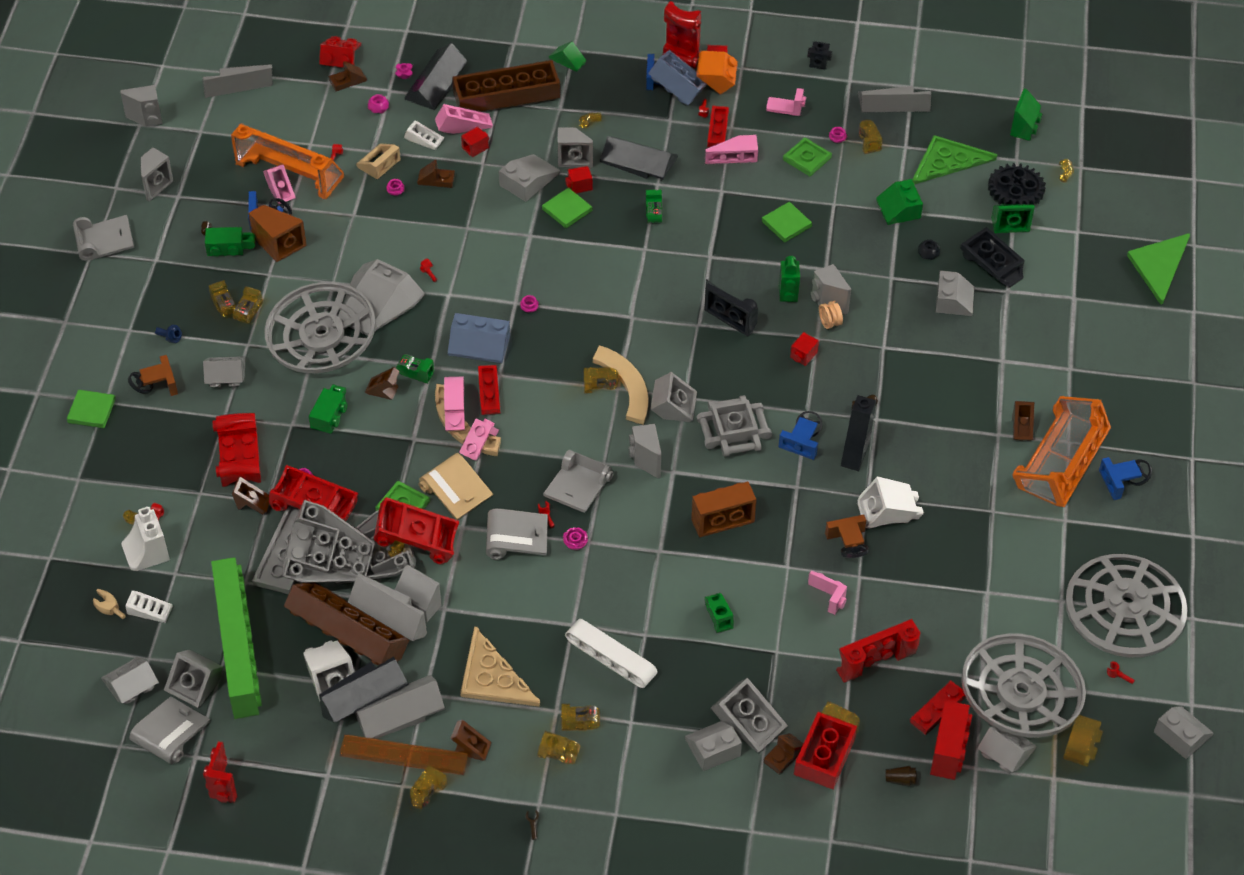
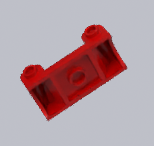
M670 1L664 9V22L667 23L663 55L670 50L691 68L696 69L698 67L701 11H684L676 7L674 2Z
M235 413L216 416V420H212L213 431L218 433L220 461L219 466L215 467L216 476L221 478L222 487L237 481L239 477L244 480L261 483L255 413Z
M286 465L278 484L269 493V504L276 511H285L289 505L300 509L303 501L307 500L326 507L344 521H347L358 499V493L288 465Z
M385 497L380 504L374 541L384 547L393 544L395 540L430 551L429 557L434 563L444 564L454 555L453 543L459 521Z
M910 619L839 648L842 667L836 668V671L845 683L862 676L863 667H869L879 660H886L894 655L899 661L916 654L921 633L914 621Z

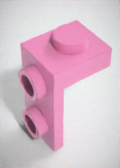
M797 88L795 100L769 97L766 111L800 116L801 109L805 107L806 97L803 96L804 89Z
M475 419L460 449V453L476 461L489 434L497 435L499 429L493 427L495 423L484 419V421Z
M811 571L808 584L832 595L829 600L828 612L835 615L838 609H843L846 603L847 586L843 585L840 581H834L825 577L822 573Z

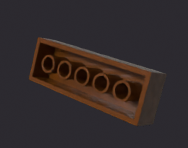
M553 60L452 77L453 93L457 106L478 112L560 98V81Z
M316 582L292 585L284 607L289 609L292 615L304 618L307 624L319 627L324 634L337 638L340 644L352 647L357 654L367 656L376 665H381L392 657L396 661L401 660L410 640Z

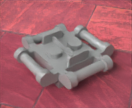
M745 395L739 396L736 399L719 402L708 401L709 411L699 413L696 416L705 437V447L712 449L720 445L723 457L730 456L732 453L750 450L761 451L759 438L769 439L772 437L771 429L768 428L763 414V404H750ZM753 413L757 416L760 429L757 427ZM709 420H713L717 433L716 437H712L708 424Z

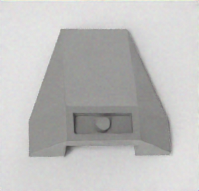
M379 259L363 264L353 275L350 283L351 287L360 291L371 303L376 320L375 331L415 307L424 296L422 289L408 273ZM346 294L343 304L350 307L356 314L365 309L360 301ZM340 310L338 317L342 322L351 318L346 312ZM369 315L359 321L360 332L367 336L371 328ZM354 324L351 325V326H349V327L355 329V325H354Z
M304 500L294 521L284 556L283 577L301 583L355 581L359 573L364 576L367 575L375 542L326 507Z
M379 510L355 528L372 541H374ZM395 540L393 544L384 547L374 541L375 545L366 577L370 579L392 577L401 574L406 565L414 568L416 558L412 546ZM350 581V582H335V583L338 585V584H344V583H351V582H355V581Z

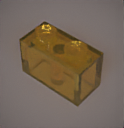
M1078 715L1075 719L1063 759L1088 767L1090 759L1094 760L1098 748L1094 747L1095 742L1100 743L1103 733V731L1099 730L1101 722Z

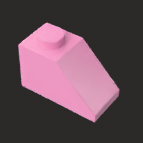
M278 165L263 171L269 189L275 198H280L284 201L296 198L284 165Z

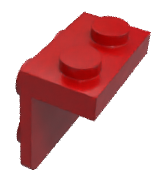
M331 36L320 46L319 64L344 67L343 62L345 61L354 65L355 50L361 47V42H357V39L348 38L347 40H341V37Z
M218 741L217 746L212 748L210 764L205 766L203 777L206 779V789H208L210 798L217 799L220 802L228 801L234 803L237 793L233 775L224 772L227 766V757L224 743Z

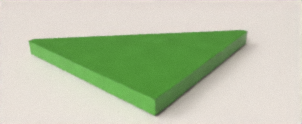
M934 135L912 181L914 184H918L989 163L997 159V154Z
M1189 233L1137 248L1127 253L1128 258L1160 305L1163 304L1190 237Z

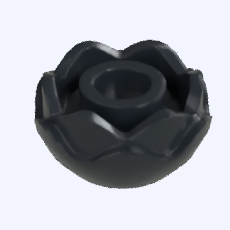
M924 240L918 246V253L923 259L933 260L940 255V246L934 240Z

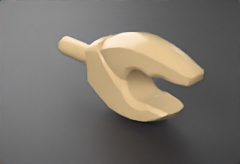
M97 589V593L105 601L100 602L93 598L95 608L103 614L113 615L115 613L120 618L125 619L126 615L119 610L115 597L107 591Z

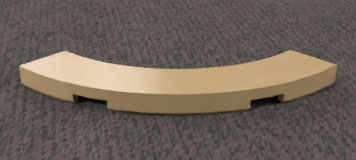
M599 345L593 357V363L618 375L629 395V408L626 420L644 425L648 412V392L641 374L626 358L613 350Z
M436 384V409L445 427L444 385ZM465 421V430L448 432L463 444L471 427ZM489 435L481 453L498 456L501 437Z

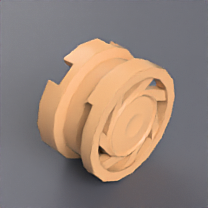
M833 300L828 304L819 305V316L826 329L833 328L834 325L840 326L843 324V315L838 303H835Z

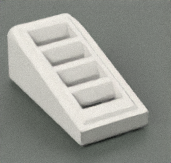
M416 120L406 130L404 137L411 142L436 150L444 140L443 136Z
M132 591L125 607L128 615L166 623L173 605L149 595ZM160 608H163L161 615L158 614Z

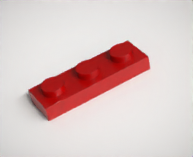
M712 106L707 147L715 146L726 140L729 107Z
M497 365L478 366L481 415L500 414Z
M950 681L911 717L910 723L927 735L940 722L944 701L960 703L966 697L963 689Z

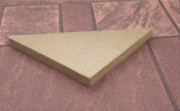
M474 627L461 697L540 707L538 697H535L526 683L517 676L508 662L499 655L491 642L481 634L479 628Z

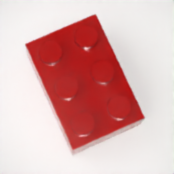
M944 701L930 775L955 780L957 772L961 773L972 714H969L970 705Z
M817 712L795 762L794 775L834 790L855 741L857 726Z

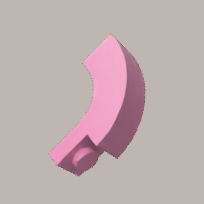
M464 376L444 378L446 431L465 430Z

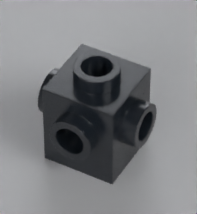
M813 41L812 48L809 47L807 58H810V68L826 70L827 63L831 61L832 51H829V43Z

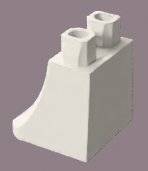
M876 477L858 498L860 514H864L867 520L865 528L870 529L891 523H908L911 519H919L924 512L922 507L915 504L919 498L918 493L911 491L910 484Z
M150 507L138 510L139 514L135 515L132 530L121 543L128 565L133 571H139L170 561L159 521L154 509L151 510Z
M338 640L325 642L323 646L311 647L303 652L318 698L320 693L355 672L351 657Z

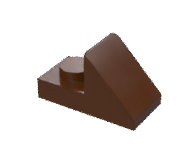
M345 61L343 62L344 71L329 76V82L336 92L367 81L361 68Z
M434 160L420 169L417 185L452 188L455 170L437 169V160Z
M393 367L372 377L365 393L392 400L398 389L396 378L400 371Z
M1015 401L1012 414L1013 439L1033 440L1035 402Z
M241 477L237 479L232 496L238 510L247 505L262 515L266 513L269 506V494Z
M464 720L457 721L450 738L457 744L456 754L481 761L486 759L492 743Z
M791 733L780 735L777 745L764 757L763 763L780 775L799 755L804 743Z

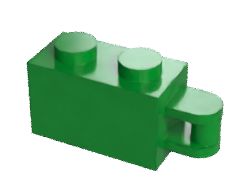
M242 227L206 228L205 248L207 256L243 255L244 249H253L255 247L256 235L252 232L243 233Z
M787 256L785 261H781L779 301L798 302L800 284L799 261H796L794 256Z
M332 384L330 390L323 388L309 414L310 428L332 434L334 428H337L342 413H345L348 403L345 400L346 387Z

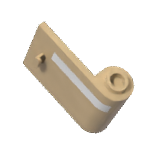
M455 453L419 478L421 490L429 494L434 492L456 520L493 496V493L459 453Z

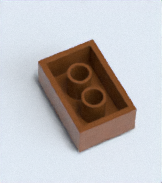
M748 481L736 483L725 488H718L706 493H699L692 497L691 520L699 538L755 522L757 499Z

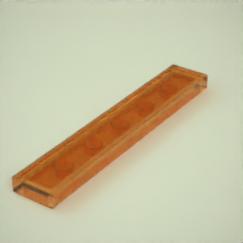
M346 734L340 749V756L459 775H464L468 761V753Z

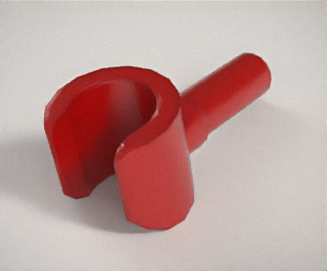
M703 99L702 105L699 106L698 116L708 117L710 109L706 107L707 99Z
M333 144L330 157L333 161L336 154H343L342 144Z
M426 258L420 263V270L423 273L426 272L432 281L436 282L437 278L430 270L432 263Z
M545 501V508L540 507L538 504V513L547 514V522L550 528H554V523L550 517L549 503Z
M152 504L150 509H154L159 520L164 514V509L160 504Z
M1110 662L1111 669L1107 667V674L1110 678L1120 677L1131 684L1134 683V679L1119 670L1117 662Z

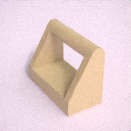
M379 144L356 163V166L378 180L400 161V149L394 144ZM380 152H383V154L378 159H376L374 162H370Z

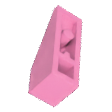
M443 104L435 118L438 131L457 134L468 132L477 126L481 130L493 127L488 113Z
M739 135L706 149L705 164L757 162L756 135Z

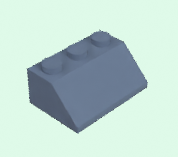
M670 50L658 59L648 73L655 82L661 83L667 92L673 93L681 103L687 105L691 104L707 85L696 76L697 72Z
M455 313L451 325L448 355L503 363L510 338V321Z

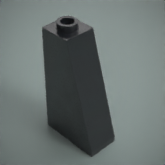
M857 395L851 411L841 467L859 472L870 445L876 400Z

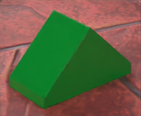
M573 41L559 46L549 56V59L576 72L586 63V59Z

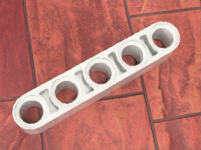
M578 619L565 633L567 640L571 644L640 688H645L657 674L656 667L649 661L583 619Z

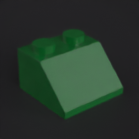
M1025 88L1014 112L1010 136L1030 141L1032 135L1037 133L1038 125L1036 124H1040L1043 114L1040 113L1041 105Z
M912 179L894 182L876 197L887 225L921 219L923 202Z
M1031 204L994 205L991 216L994 233L1030 232L1035 206Z

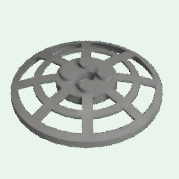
M337 282L312 283L290 292L274 306L266 320L265 340L272 356L286 368L302 373L329 372L351 363L366 350L375 332V314L367 297L349 285ZM321 291L338 292L335 301L312 303L309 296L311 293ZM345 294L360 301L365 309L356 314L350 307L342 304ZM302 297L305 304L304 307L296 311L290 319L280 316V313L289 304ZM332 307L330 313H317L315 310L316 308ZM339 309L346 312L351 318L342 322L337 316ZM306 312L309 313L310 317L304 320L302 324L295 322ZM369 315L371 323L369 335L367 338H359V321ZM276 321L285 325L283 332L284 343L273 345L272 330ZM354 324V336H344V329ZM291 328L299 331L300 339L289 341ZM321 330L326 331L324 334H317ZM340 342L349 344L338 354L333 349ZM355 344L362 345L354 354L339 361L338 358L348 353ZM304 345L308 352L305 356H302L293 348ZM287 349L300 362L297 366L281 359L276 351ZM326 351L329 356L322 359H312L316 352ZM331 361L333 364L325 367L305 368L308 363L320 364Z
M1110 554L1090 560L1074 573L1066 591V611L1075 630L1094 647L1116 656L1128 658L1145 657L1162 652L1179 638L1187 619L1186 598L1177 581L1158 564L1134 555ZM1110 560H1128L1138 562L1140 565L1139 567L1130 565L1114 566ZM1101 562L1105 567L1097 572L1090 581L1078 579L1085 569ZM1150 567L1162 574L1172 585L1164 586L1157 577L1146 571L1147 568ZM1118 570H1128L1136 573L1133 579L1122 578ZM1107 573H1109L1114 580L1110 582L1108 585H1103L1096 582L1100 577ZM1143 576L1151 579L1158 587L1148 589L1141 582ZM1074 586L1086 588L1085 601L1087 608L1078 612L1075 611L1073 604ZM1092 589L1104 593L1102 602L1093 604ZM1168 593H1178L1181 599L1182 613L1180 620L1169 613L1170 598ZM1163 595L1164 610L1153 604L1152 596ZM1123 598H1131L1133 602L1127 603ZM1106 609L1114 617L1113 623L1111 624L1103 619L1098 612ZM1149 612L1160 616L1152 625H1146L1144 618ZM1091 615L1098 624L1109 630L1105 641L1090 632L1080 619ZM1166 620L1176 626V629L1166 639L1154 644L1150 633L1160 628ZM1122 621L1136 622L1139 629L1121 628L1120 625ZM1117 634L1142 636L1146 647H1122L1114 645L1113 641Z
M1008 633L987 638L971 650L962 670L961 681L963 691L973 710L990 725L1016 736L1039 738L1062 732L1077 720L1086 699L1084 679L1074 661L1057 646L1031 635ZM1015 644V655H1005L993 660L986 652L987 649L997 645ZM1024 645L1041 649L1055 658L1046 665L1037 659L1024 656ZM979 655L987 665L982 670L979 681L967 678L971 664ZM1006 662H1015V668L1005 672L998 665ZM1024 663L1033 665L1041 669V671L1036 674L1031 670L1025 669ZM1061 663L1071 674L1077 689L1064 690L1061 680L1054 672ZM991 670L999 678L997 686L985 683L986 677ZM1049 676L1055 684L1057 691H1047L1043 680ZM968 686L979 689L982 700L989 708L988 710L983 711L976 704L969 692ZM1017 688L1025 689L1026 693L1019 692ZM986 691L997 693L1001 702L994 706L988 699ZM1077 697L1076 709L1071 718L1067 721L1058 716L1065 698ZM1045 698H1058L1057 705L1052 712L1043 706ZM1006 708L1018 712L1019 720L1009 717L1001 711ZM1038 711L1045 717L1028 721L1027 713ZM997 715L1007 722L1020 725L1021 730L1006 726L991 717ZM1049 721L1060 725L1045 731H1030L1029 726L1041 725Z

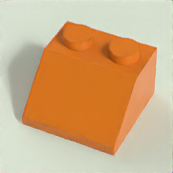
M701 51L699 52L696 76L721 95L735 85L738 61L726 52Z

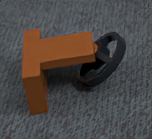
M167 355L160 356L161 364L139 369L140 372H132L128 377L129 385L139 393L148 394L154 387L153 383L166 380L170 395L178 394ZM132 376H134V377L136 378V383H137L138 386H136V385L132 382V379H131ZM150 385L149 390L140 389L141 387Z
M864 514L826 522L825 535L827 540L838 537L842 538L845 546L841 549L843 557L856 558L869 553V548L867 545H864V539L861 534L865 532L867 521Z

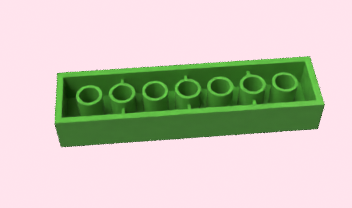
M236 557L211 561L229 698L234 719L259 715L258 707L262 706L259 693L260 688L241 564L237 565Z

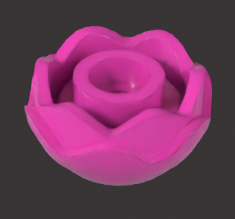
M380 94L372 96L368 101V109L372 113H384L389 107L387 98Z
M579 527L570 528L564 533L563 541L569 549L580 550L587 544L588 537L583 529Z

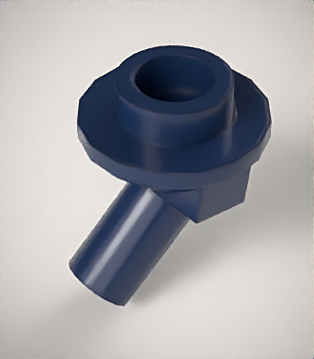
M170 325L167 330L159 327L155 330L156 335L166 337L165 340L170 343L179 342L182 336L181 329L177 325Z

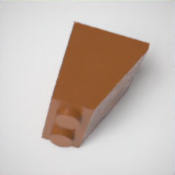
M262 205L249 212L251 231L256 235L255 240L276 262L307 246L304 224L301 219L266 205Z

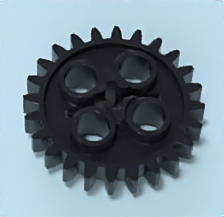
M1013 163L1012 166L1006 164L1005 168L999 166V170L994 169V173H991L988 181V190L990 191L989 195L994 196L993 200H999V205L1005 203V205L1031 204L1035 206V203L1039 204L1040 199H1043L1046 182H1043L1044 177H1040V172L1034 173L1035 168L1029 170V165L1024 168L1022 163L1019 166Z

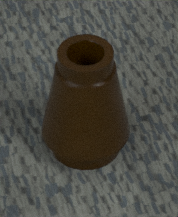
M910 765L886 769V782L909 787L916 785V768Z

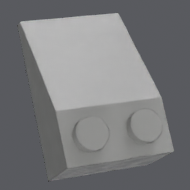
M532 154L512 160L499 170V186L527 202L560 173V170Z
M748 678L738 682L711 707L718 718L731 725L738 737L757 753L788 726Z

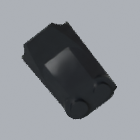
M987 227L961 244L960 249L963 251L962 254L966 260L975 261L1007 287H1012L1024 278L1023 265L1025 260Z
M706 279L704 310L745 336L751 335L758 320L757 303L749 298L742 301Z

